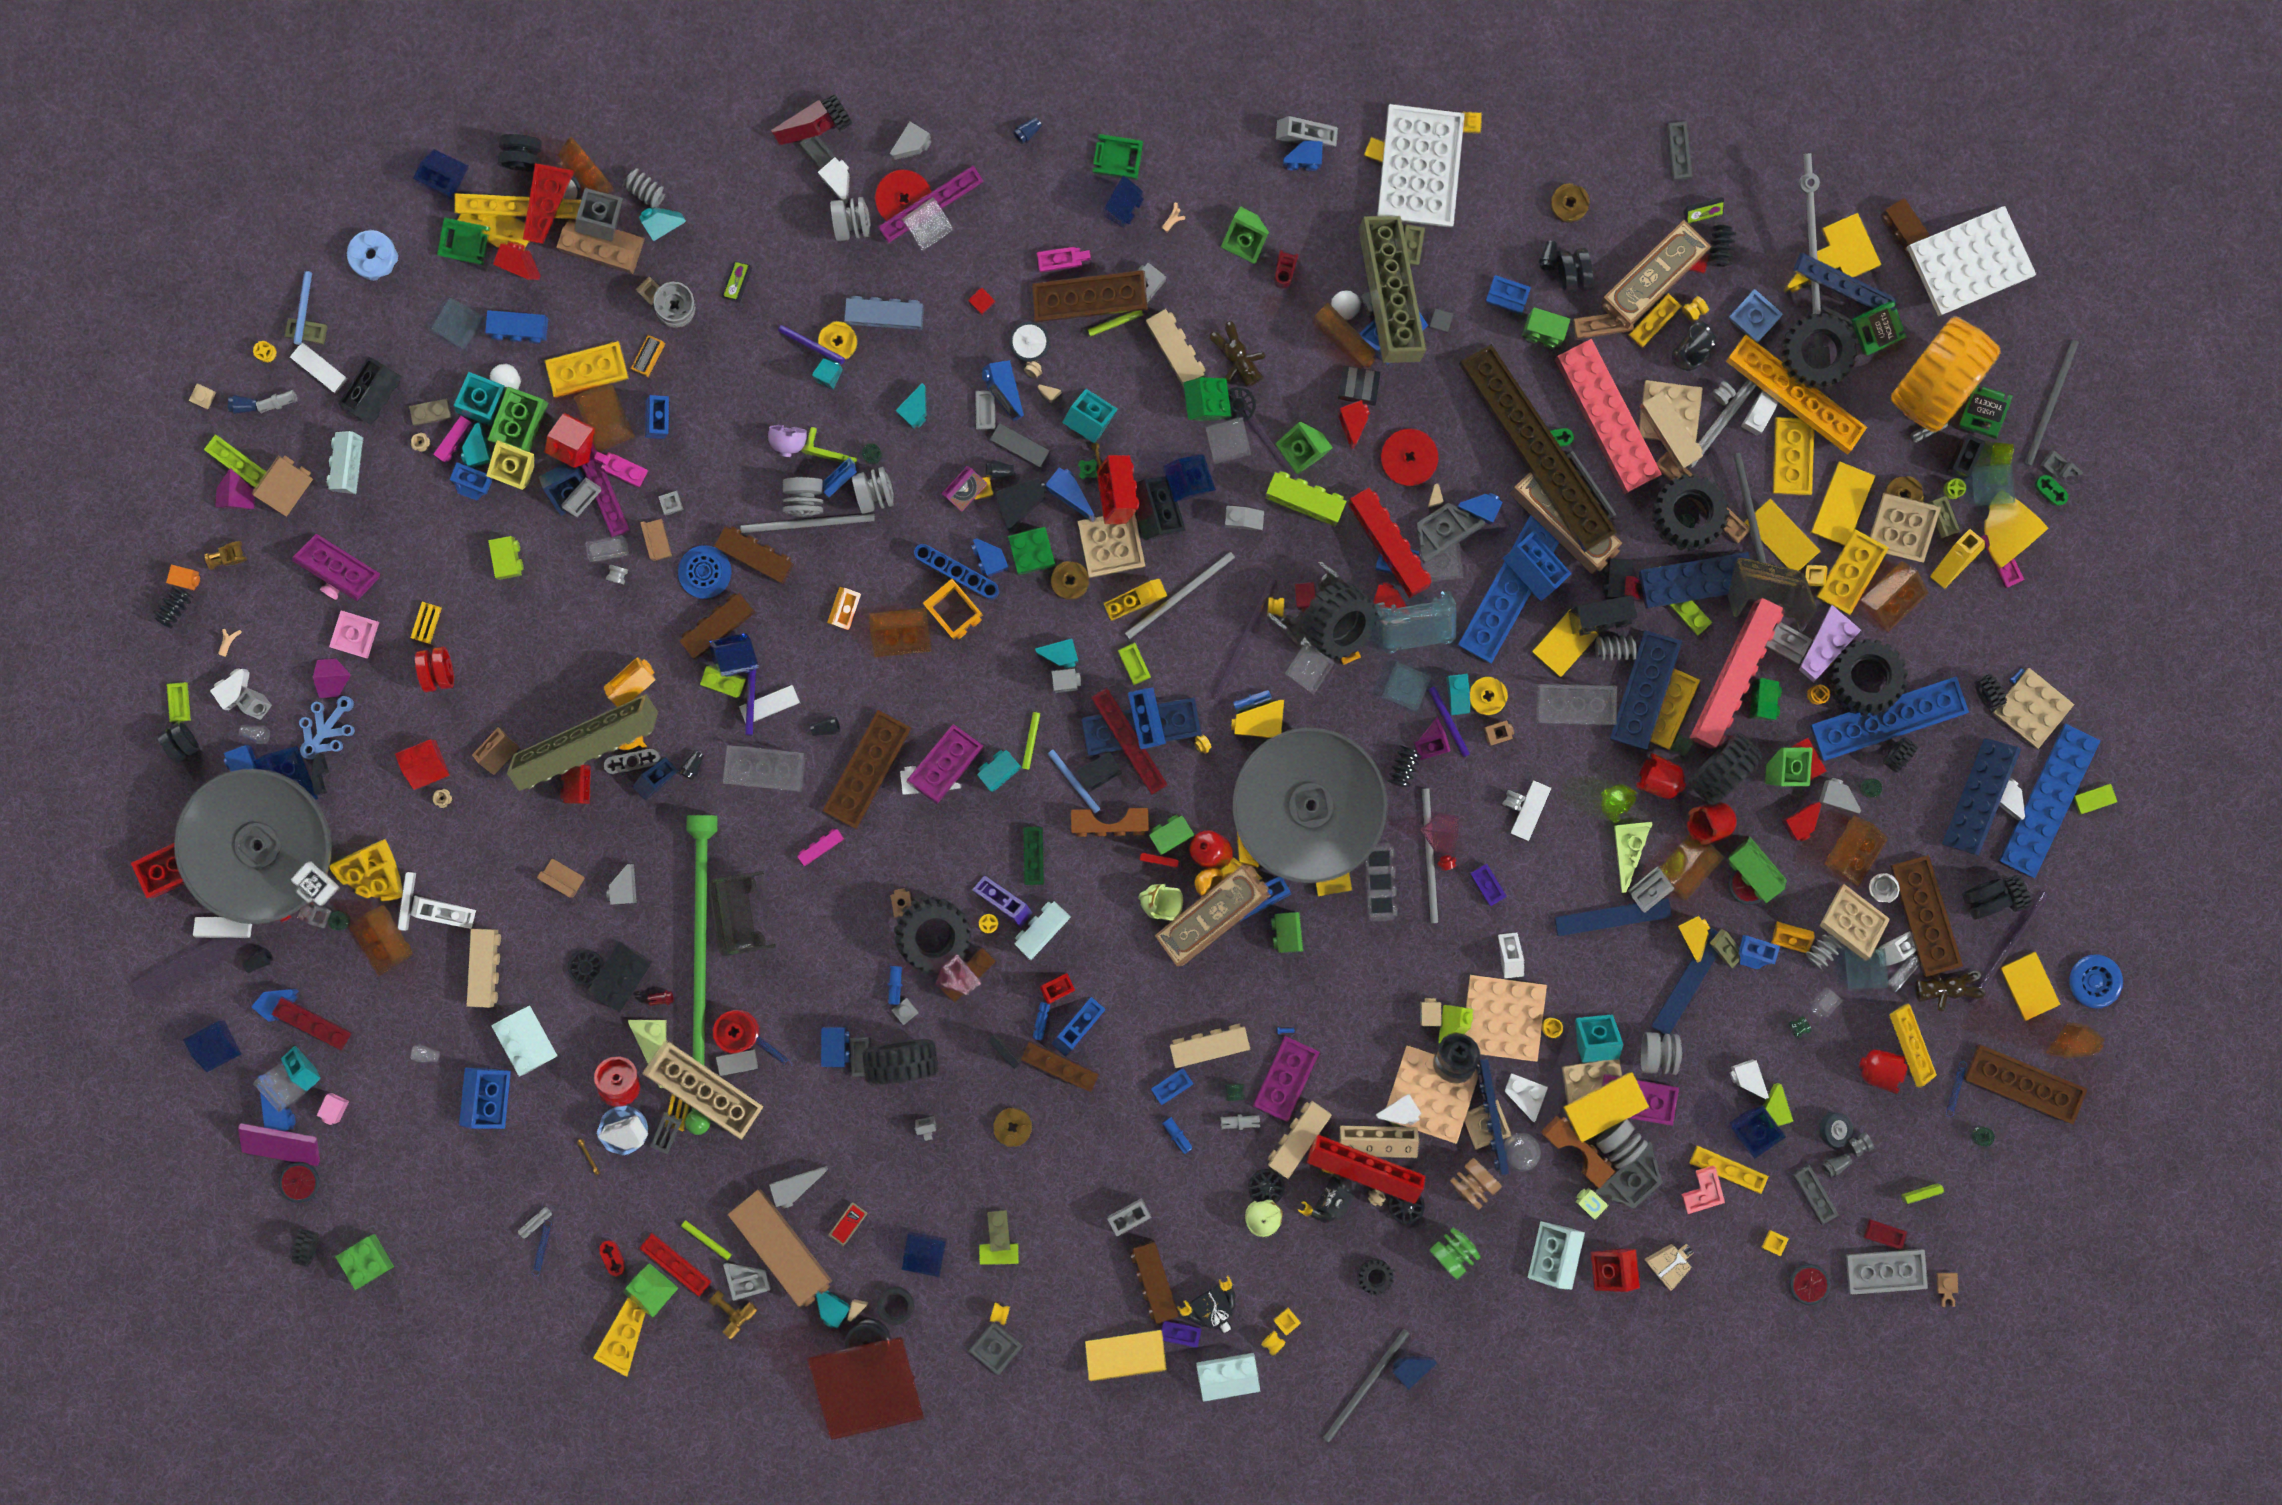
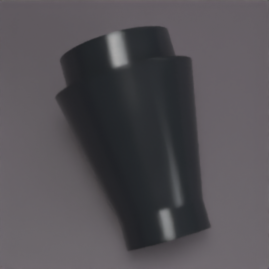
M1546 241L1538 261L1541 269L1552 271L1557 266V242Z
M996 460L987 461L986 476L990 478L1013 476L1014 465Z
M830 716L811 725L810 730L813 736L836 735V732H840V724L837 717L832 718Z
M694 750L680 767L679 773L693 780L698 775L704 755Z
M267 948L258 949L243 963V968L247 973H251L254 970L270 965L271 961H273V956Z

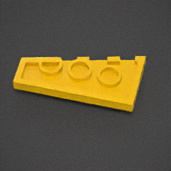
M627 1298L593 1358L627 1377L646 1312L631 1299Z

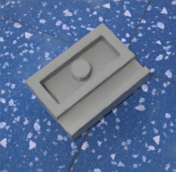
M1782 622L1776 624L1773 629L1775 634L1770 642L1767 641L1765 647L1796 664H1800L1812 639Z
M1657 866L1630 888L1628 892L1632 895L1643 912H1647L1675 888Z

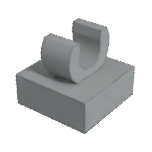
M934 1116L915 1120L917 1135L923 1134L925 1141L931 1140L932 1132L936 1131Z

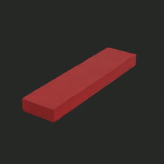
M653 1233L650 1234L639 1248L698 1297L701 1296L712 1282Z

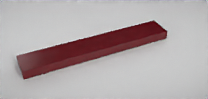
M1106 687L1091 697L1092 701L1150 794L1153 795L1166 787L1168 784L1146 749H1140L1138 736L1108 688Z

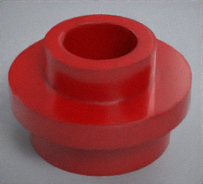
M1451 855L1442 856L1437 865L1441 867L1442 871L1450 870L1456 866V858L1451 857Z

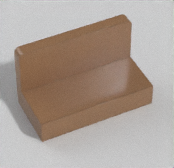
M659 519L648 523L645 521L640 522L650 559L657 561L671 557L672 554L663 520Z
M498 727L472 756L478 764L494 775L520 747Z
M551 859L545 871H541L537 877L570 898L575 896L585 879L582 875L555 859Z

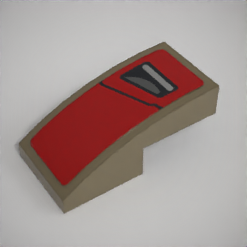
M852 1202L828 1236L844 1247L868 1213Z

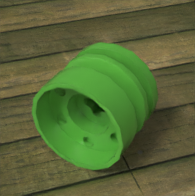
M1453 1227L1450 1229L1455 1236L1453 1240L1447 1234L1444 1235L1449 1244L1445 1246L1438 1241L1429 1250L1458 1280L1466 1272L1462 1263L1466 1261L1469 1265L1473 1266L1474 1263L1468 1257L1472 1254L1479 1260L1481 1256L1478 1254L1473 1243L1463 1233Z

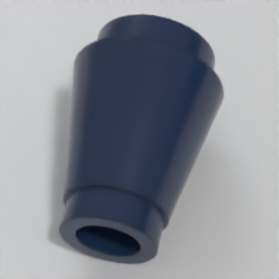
M1034 117L1015 127L1016 130L1013 131V134L1019 143H1027L1042 125Z
M236 395L228 397V411L234 414L257 411V399Z

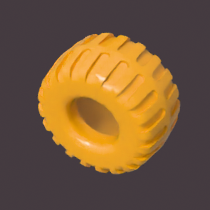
M1951 318L1891 395V401L1911 421L1931 432H1937L1944 427L1998 358L2000 348L1981 329L1961 318Z

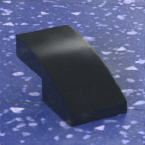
M316 754L313 761L312 784L314 795L327 794L322 775L329 773L324 754Z

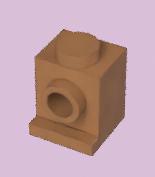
M1507 721L1483 728L1488 746L1513 739L1514 730L1512 724H1508ZM1496 730L1502 731L1501 737L1496 736Z
M905 888L894 890V894L890 895L894 918L902 917L904 914L902 910L905 907L909 908L912 906L910 891L906 892ZM900 899L905 901L904 906L898 905Z

